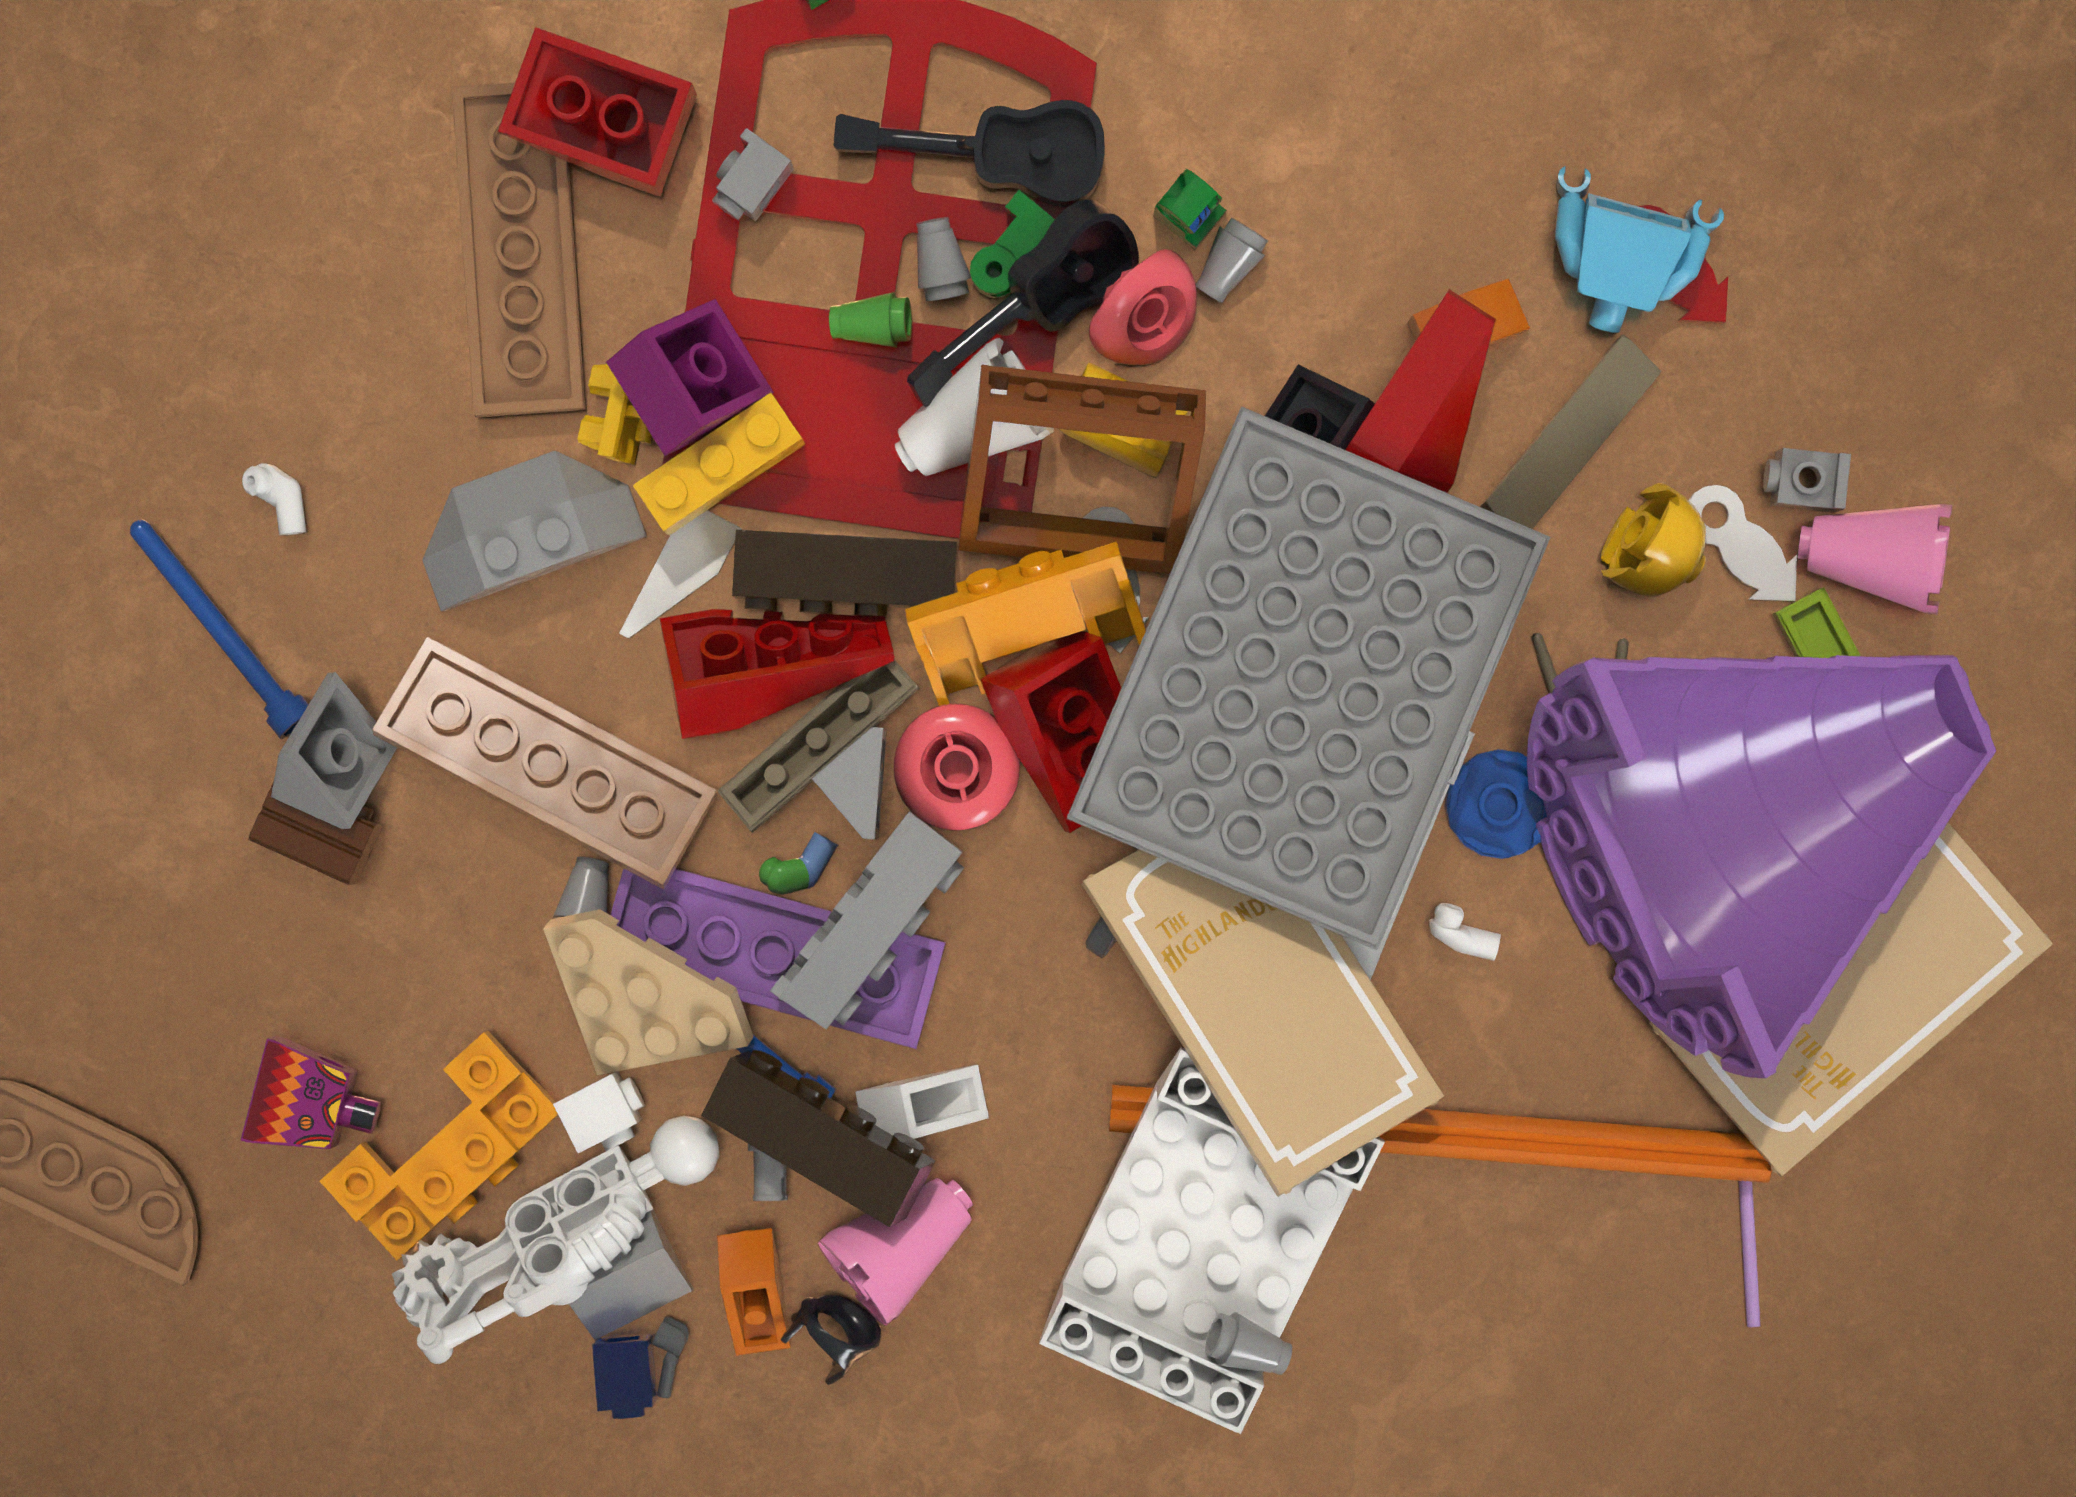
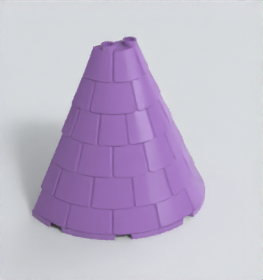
M1839 655L1830 658L1773 656L1767 659L1647 657L1641 660L1593 657L1579 662L1557 675L1552 680L1556 686L1552 694L1549 693L1538 700L1531 719L1528 736L1529 789L1535 792L1544 802L1547 817L1536 823V827L1541 836V844L1557 887L1589 946L1602 943L1617 963L1615 976L1613 977L1615 983L1656 1027L1691 1054L1697 1056L1709 1050L1722 1057L1720 1060L1722 1070L1745 1077L1768 1078L1776 1073V1067L1803 1024H1810L1879 915L1887 914L1920 860L1925 859L1959 804L1997 750L1991 739L1989 725L1979 711L1969 687L1968 676L1960 666L1957 657L1953 655L1892 656L1890 658Z

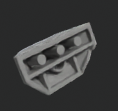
M552 451L452 488L422 561L441 612L646 538L647 534L629 485L560 452Z

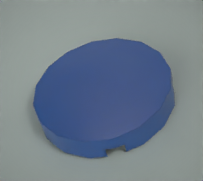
M1497 749L1476 754L1462 764L1455 784L1449 786L1444 804L1450 829L1462 845L1481 856L1505 859L1523 854L1541 842V836L1537 830L1536 823L1547 817L1543 799L1529 789L1527 757L1519 752Z

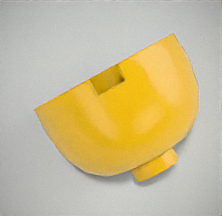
M1662 483L1647 487L1639 494L1647 499V501L1637 511L1632 510L1628 506L1625 508L1609 532L1601 553V560L1609 565V569L1601 570L1603 576L1622 588L1644 596H1659L1677 589L1684 582H1692L1702 571L1706 560L1703 555L1706 546V527L1696 506L1685 496Z

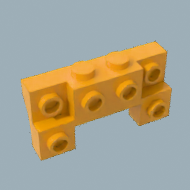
M1117 541L1064 558L1062 549L1052 553L1038 551L1026 555L1017 564L999 570L994 568L980 569L970 574L966 580L956 583L957 593L905 609L910 633L939 706L950 704L948 694L975 685L979 686L981 695L985 694L980 679L988 675L984 663L986 661L1086 630V627L1088 633L1102 637L1104 644L1136 635L1140 645L1146 632L1141 611Z
M489 1031L483 1032L443 1068L445 1073L472 1103L395 1173L365 1141L358 1145L320 1180V1183L356 1222L360 1220L396 1261L402 1258L401 1254L405 1255L419 1240H422L446 1217L455 1224L478 1203V1200L472 1193L487 1180L494 1187L502 1182L519 1166L513 1156L559 1116L553 1105L556 1103L553 1097L518 1064Z

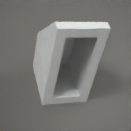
M978 1065L903 1079L855 1092L858 1107L872 1114L877 1119L875 1125L891 1135L902 1133L916 1139L989 1118Z

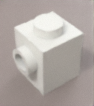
M618 1071L553 1104L577 1153L600 1142L605 1151H608L635 1137L631 1126L642 1120L638 1110L645 1107L642 1096L632 1078L629 1077L622 1080Z

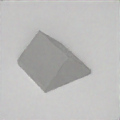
M336 672L327 673L278 755L271 797L338 828L349 829L397 747L373 735L372 729L376 721Z
M871 727L812 778L863 839L873 840L879 839L887 730L879 727Z
M654 1210L647 1212L641 1220L644 1231L640 1238L631 1240V1250L626 1255L620 1252L610 1262L613 1267L605 1271L601 1267L593 1273L595 1279L588 1282L587 1289L582 1296L569 1304L594 1340L694 1290Z

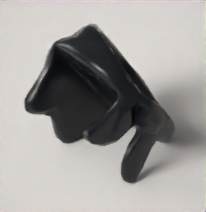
M822 1295L816 1298L807 1297L801 1302V1309L790 1318L793 1324L781 1338V1341L786 1344L805 1325L809 1335L833 1359V1369L825 1379V1383L831 1385L842 1379L856 1361L879 1346L881 1342V1329L876 1319L857 1303L837 1295ZM818 1313H824L834 1318L847 1334L848 1343L833 1337L825 1331L818 1321Z

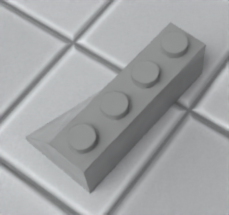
M909 811L863 870L861 877L850 887L835 906L825 924L817 930L794 960L792 967L785 976L782 975L770 992L825 1029L834 1020L844 1026L863 1001L855 992L869 975L877 982L897 957L889 948L900 933L904 932L911 938L931 911L923 906V903L935 888H938L945 894L965 867L956 861L963 851Z

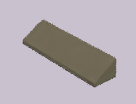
M1622 334L1480 507L1533 529L1662 371L1628 337Z
M896 660L840 684L717 790V792L753 833L809 785L816 774L871 727H876L920 688Z

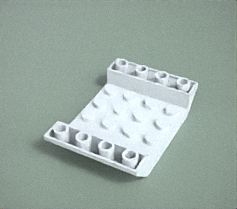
M1180 1047L1156 1082L1063 1275L1039 1344L1241 1434L1264 1388L1263 1372L1217 1365L1216 1359L1207 1356L1205 1352L1210 1327L1220 1313L1230 1316L1237 1312L1280 1338L1353 1188L1361 1191L1385 1143L1384 1139L1380 1137L1375 1138L1295 1186L1290 1193L1277 1197L1184 1048Z

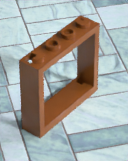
M981 365L961 511L958 550L1023 558L1028 554L1038 551L1052 553L1062 549L1064 558L1117 541L1126 569L1170 574L1183 545L1205 431L1206 390ZM991 389L1007 390V394H993ZM1176 410L1191 411L1190 416L1177 415ZM993 421L1182 443L1167 528L981 507Z

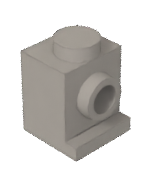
M746 128L740 136L746 148L741 154L733 150L716 173V177L721 182L716 187L718 193L712 199V202L736 220H739L744 213L756 222L794 170V167L789 158Z
M1782 448L1776 451L1775 460L1768 459L1766 462L1763 479L1764 492H1771L1770 506L1832 513L1844 510L1846 507L1851 454ZM1803 468H1809L1815 472L1817 480L1813 488H1806L1801 485L1799 473Z

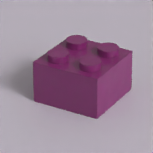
M716 299L640 332L606 361L664 456L704 438L769 393H774Z

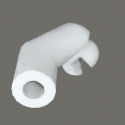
M261 463L257 466L249 467L242 477L243 488L251 496L256 495L276 507L279 535L306 533L302 492L297 480L271 464Z
M1441 903L1435 908V917L1429 920L1430 932L1434 937L1457 952L1495 961L1501 934L1462 925L1464 913L1459 906Z

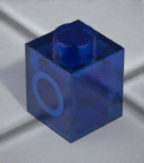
M653 1334L598 1338L592 1344L597 1411L611 1410L613 1419H628L644 1416L645 1407L654 1406L658 1398L654 1347L652 1344Z

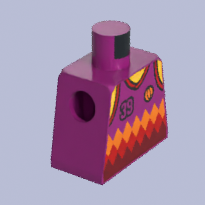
M280 1036L270 1037L266 1040L240 1141L331 1149L338 1146L343 1127L372 1134L379 1117L381 1102L352 1095L357 1077L355 1069Z

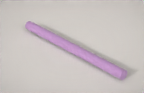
M1738 1181L1747 1327H1760L1753 1184L1750 1181Z

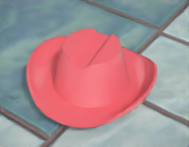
M1164 249L1157 251L1133 269L1123 271L1121 277L1113 285L1107 287L1103 303L1093 316L1089 326L1090 341L1099 354L1121 364L1148 365L1166 358L1183 343L1192 329L1197 306L1195 280L1191 269L1184 259L1172 250Z
M966 704L941 705L918 716L902 734L894 757L895 783L906 806L924 822L945 830L972 829L994 819L1012 799L1020 774V760L1000 729L996 718L983 709Z

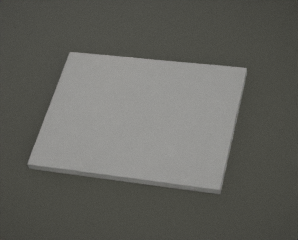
M1241 406L1066 819L1378 950L1551 537Z

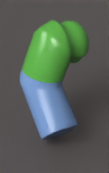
M814 832L800 858L781 861L772 857L764 861L759 869L760 881L768 886L771 892L781 895L811 888L819 880L838 844Z

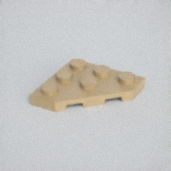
M601 909L550 919L543 928L597 1075L747 1047L754 1037L735 986L719 977H716L714 981L685 965L688 959L649 937L645 942L617 926L619 920Z

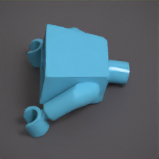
M1563 167L1559 171L1556 183L1557 192L1562 198L1558 201L1555 240L1564 270L1571 277L1577 279V292L1596 298L1589 324L1603 331L1619 333L1628 307L1652 312L1658 301L1672 299L1698 276L1711 241L1708 234L1712 233L1722 223L1724 212L1719 208L1714 213L1711 223H1705L1698 215V210L1703 200H1698L1689 208L1685 219L1588 193L1585 204L1582 198H1584L1589 189L1591 181L1590 172L1585 168L1583 184L1579 187H1570L1564 181L1566 167Z

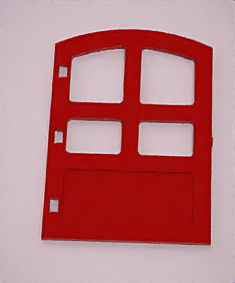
M762 0L730 9L696 239L693 238L690 260L692 261L685 312L716 299L774 393L772 395L805 442V445L717 504L959 539L968 463L928 476L923 475L918 469L910 472L901 461L896 451L895 443L900 441L898 429L923 406L907 383L908 375L934 350L940 352L966 330L912 322L911 340L898 342L897 347L844 340L843 338L833 339L829 327L830 310L734 295L731 285L741 218L736 220L712 202V199L718 193L716 187L721 182L716 177V173L733 150L741 154L746 148L740 138L744 130L747 128L754 133L765 55L774 48L815 40L844 37L884 36L889 38L892 42V52L881 127L916 131L920 130L930 54L937 45H945L979 56L1020 74L1046 88L1051 95L1050 102L1071 100L1082 103L1091 108L1097 63L1058 38L1016 18L960 0H829L812 10L806 0ZM885 149L877 150L874 175L868 183L861 184L791 173L763 211V213L860 227L864 231L865 237L855 301L892 292L896 294L903 241L909 235L918 234L916 223L949 217L950 227L953 229L957 241L994 245L1014 220V218L1006 213V204L916 191L912 186L916 152ZM1038 199L1035 200V203L1054 219L1069 207L1053 206ZM1018 319L1017 329L1013 334H996L951 370L952 377L987 343L996 338L1004 341L1000 351L1002 355L1012 350L1026 370L1052 373L1058 330L1050 332L1033 319L1030 321ZM1042 439L1010 449V451L1017 452L1027 451L1022 486L1017 483L1003 481L1008 450L988 456L981 507L1032 512ZM696 442L664 456L663 464H665L666 462H668L669 460H671L672 458H674L675 456H677L678 454H680Z

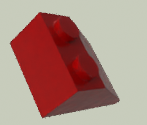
M535 27L498 132L605 178L660 197L697 93L692 82Z
M1084 631L1036 645L980 679L1000 729L1062 828L1068 833L1082 826L1066 818L1122 689L1102 637Z

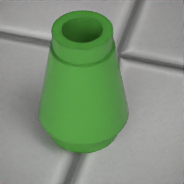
M892 292L831 306L829 312L831 336L833 339L843 338L844 340L897 347L898 342L911 340L912 310L908 297H896V294Z

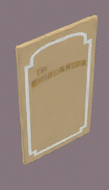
M1947 823L1925 859H1921L1887 914L1879 915L1810 1024H1803L1776 1067V1073L1768 1078H1751L1722 1070L1720 1061L1722 1057L1709 1050L1695 1056L1670 1039L1651 1021L1649 1024L1653 1027V1031L1660 1035L1769 1163L1771 1170L1782 1177L2052 946L2053 943L1954 828Z
M1141 850L1135 851L1096 874H1090L1081 883L1277 1197L1290 1193L1295 1186L1425 1108L1437 1105L1439 1100L1444 1097L1342 935Z

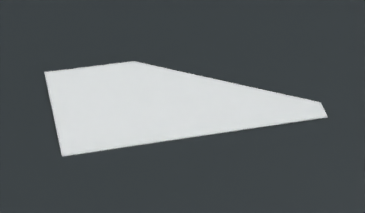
M707 510L671 534L619 634L627 638L632 637L716 576L735 542L736 530H741L742 528Z

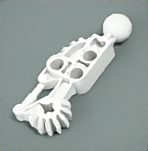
M683 1115L668 1119L657 1129L650 1143V1152L630 1162L618 1145L519 1198L506 1213L505 1229L497 1238L478 1248L470 1241H463L460 1237L451 1241L450 1238L445 1237L441 1233L432 1245L419 1240V1251L414 1255L401 1254L405 1267L392 1273L394 1284L397 1287L393 1292L396 1297V1303L403 1312H406L407 1320L421 1330L417 1337L418 1347L430 1362L441 1364L451 1357L454 1347L485 1331V1327L512 1312H515L520 1317H528L551 1304L567 1305L577 1300L587 1289L588 1282L595 1279L593 1274L601 1267L605 1271L612 1268L613 1266L610 1262L620 1252L626 1255L631 1250V1240L640 1238L644 1231L641 1220L647 1212L654 1209L645 1189L664 1179L670 1183L684 1186L703 1181L714 1170L720 1157L716 1133L708 1124L696 1117ZM508 1281L504 1289L503 1299L477 1313L474 1311L468 1314L484 1293ZM443 1292H444V1293L446 1294V1296L449 1298V1301H450L449 1303H448V1302L446 1301V1299L443 1297Z

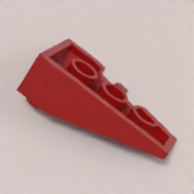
M1449 289L1345 450L1448 493L1456 480L1459 461L1469 429L1471 413L1496 319Z
M710 609L660 618L672 693L682 739L739 729L895 661L885 617L818 614L811 621H791L783 619V612L765 611L763 619L733 618L732 610Z

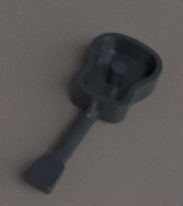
M1071 100L1052 101L1027 110H1017L1006 106L990 107L981 115L975 136L880 127L879 122L839 114L836 116L833 144L834 148L839 152L877 153L878 149L974 158L976 176L984 186L995 189H1020L1041 202L1060 207L1070 206L1078 201L1086 200L1092 195L1100 180L1105 155L1104 131L1099 117L1091 108Z
M1086 199L1067 207L1053 221L1039 244L1033 250L1022 255L1011 266L1008 272V282L1012 294L940 352L934 350L908 375L907 383L917 400L924 406H929L937 393L952 377L951 370L1015 319L1025 321L1033 319L1044 329L1053 332L1066 326L1082 310L1103 303L1107 287L1113 285L1121 277L1123 271L1133 269L1139 264L1137 243L1128 225L1119 216L1095 200Z

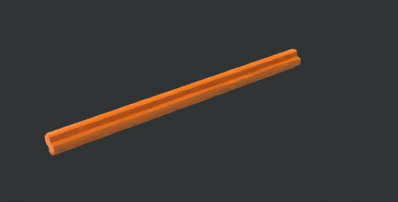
M1112 1085L1109 1132L1132 1133L1154 1088ZM1424 1109L1379 1136L1385 1142L1380 1153L1769 1183L1772 1173L1769 1163L1746 1136L1739 1133Z

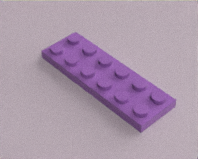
M623 868L611 911V916L619 920L617 926L645 942L649 937L688 959L685 965L714 981L716 977H719L735 986L742 1002L811 1020L779 999L770 990L782 975L785 976L794 964V960L817 930L825 924L832 911L677 868L663 890ZM901 932L889 948V950L897 955L891 965L877 982L869 975L855 992L863 1001L844 1026L836 1020L830 1026L917 1049L946 942L918 934H913L910 938L904 932Z

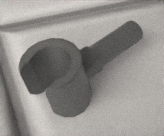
M668 1316L664 1318L652 1342L653 1345L667 1351L663 1360L657 1396L661 1398L671 1397L676 1364H678L679 1356L690 1334L685 1324Z

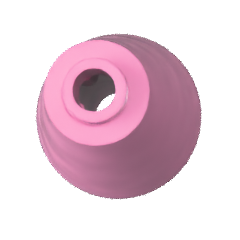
M1935 504L1815 516L1813 527L1802 526L1798 559L1808 560L1807 571L1920 612L1937 615L1940 602L1929 600L1930 593L1939 594L1940 588H1942L1950 526H1942L1939 523L1940 517H1951L1952 505Z
M936 1178L923 1185L906 1219L892 1227H888L870 1215L864 1214L826 1233L819 1240L818 1246L843 1282L847 1280L857 1292L855 1297L876 1320L886 1326L892 1320L897 1319L970 1224L972 1219L967 1210L973 1206V1203L957 1182L951 1180L948 1184H945L942 1180Z

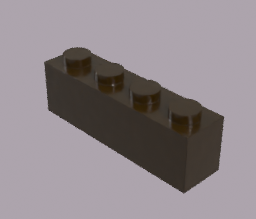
M736 530L732 596L736 599H745L744 609L777 611L778 601L800 602L799 612L832 614L833 604L855 605L854 615L887 617L888 607L910 608L955 593L958 545L957 542Z
M753 1050L752 1053L747 1051L729 1059L701 1115L702 1117L888 1227H892L907 1218L936 1160L922 1153L924 1146L905 1134L894 1133V1135H891L875 1125L877 1119L862 1108L853 1105H847L845 1108L828 1098L830 1092L818 1082L804 1077L799 1078V1080L782 1071V1063L768 1053Z

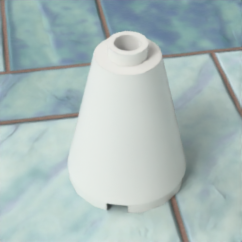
M996 338L987 343L941 388L929 406L923 405L898 429L900 441L895 443V448L901 461L910 472L918 469L923 475L928 476L968 463L981 365L1026 370L1012 350L1004 355L1000 353L1004 343L1003 340ZM991 389V393L1006 395L1007 390ZM993 421L988 456L1044 439L1054 432V428Z

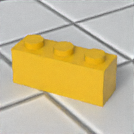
M769 393L635 483L633 487L661 529L670 536L804 446L805 442L772 393Z

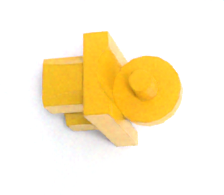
M607 364L593 365L588 384L590 394L609 398L605 418L585 415L580 423L577 440L579 443L597 450V455L620 463L635 465L639 442L651 444L652 435Z

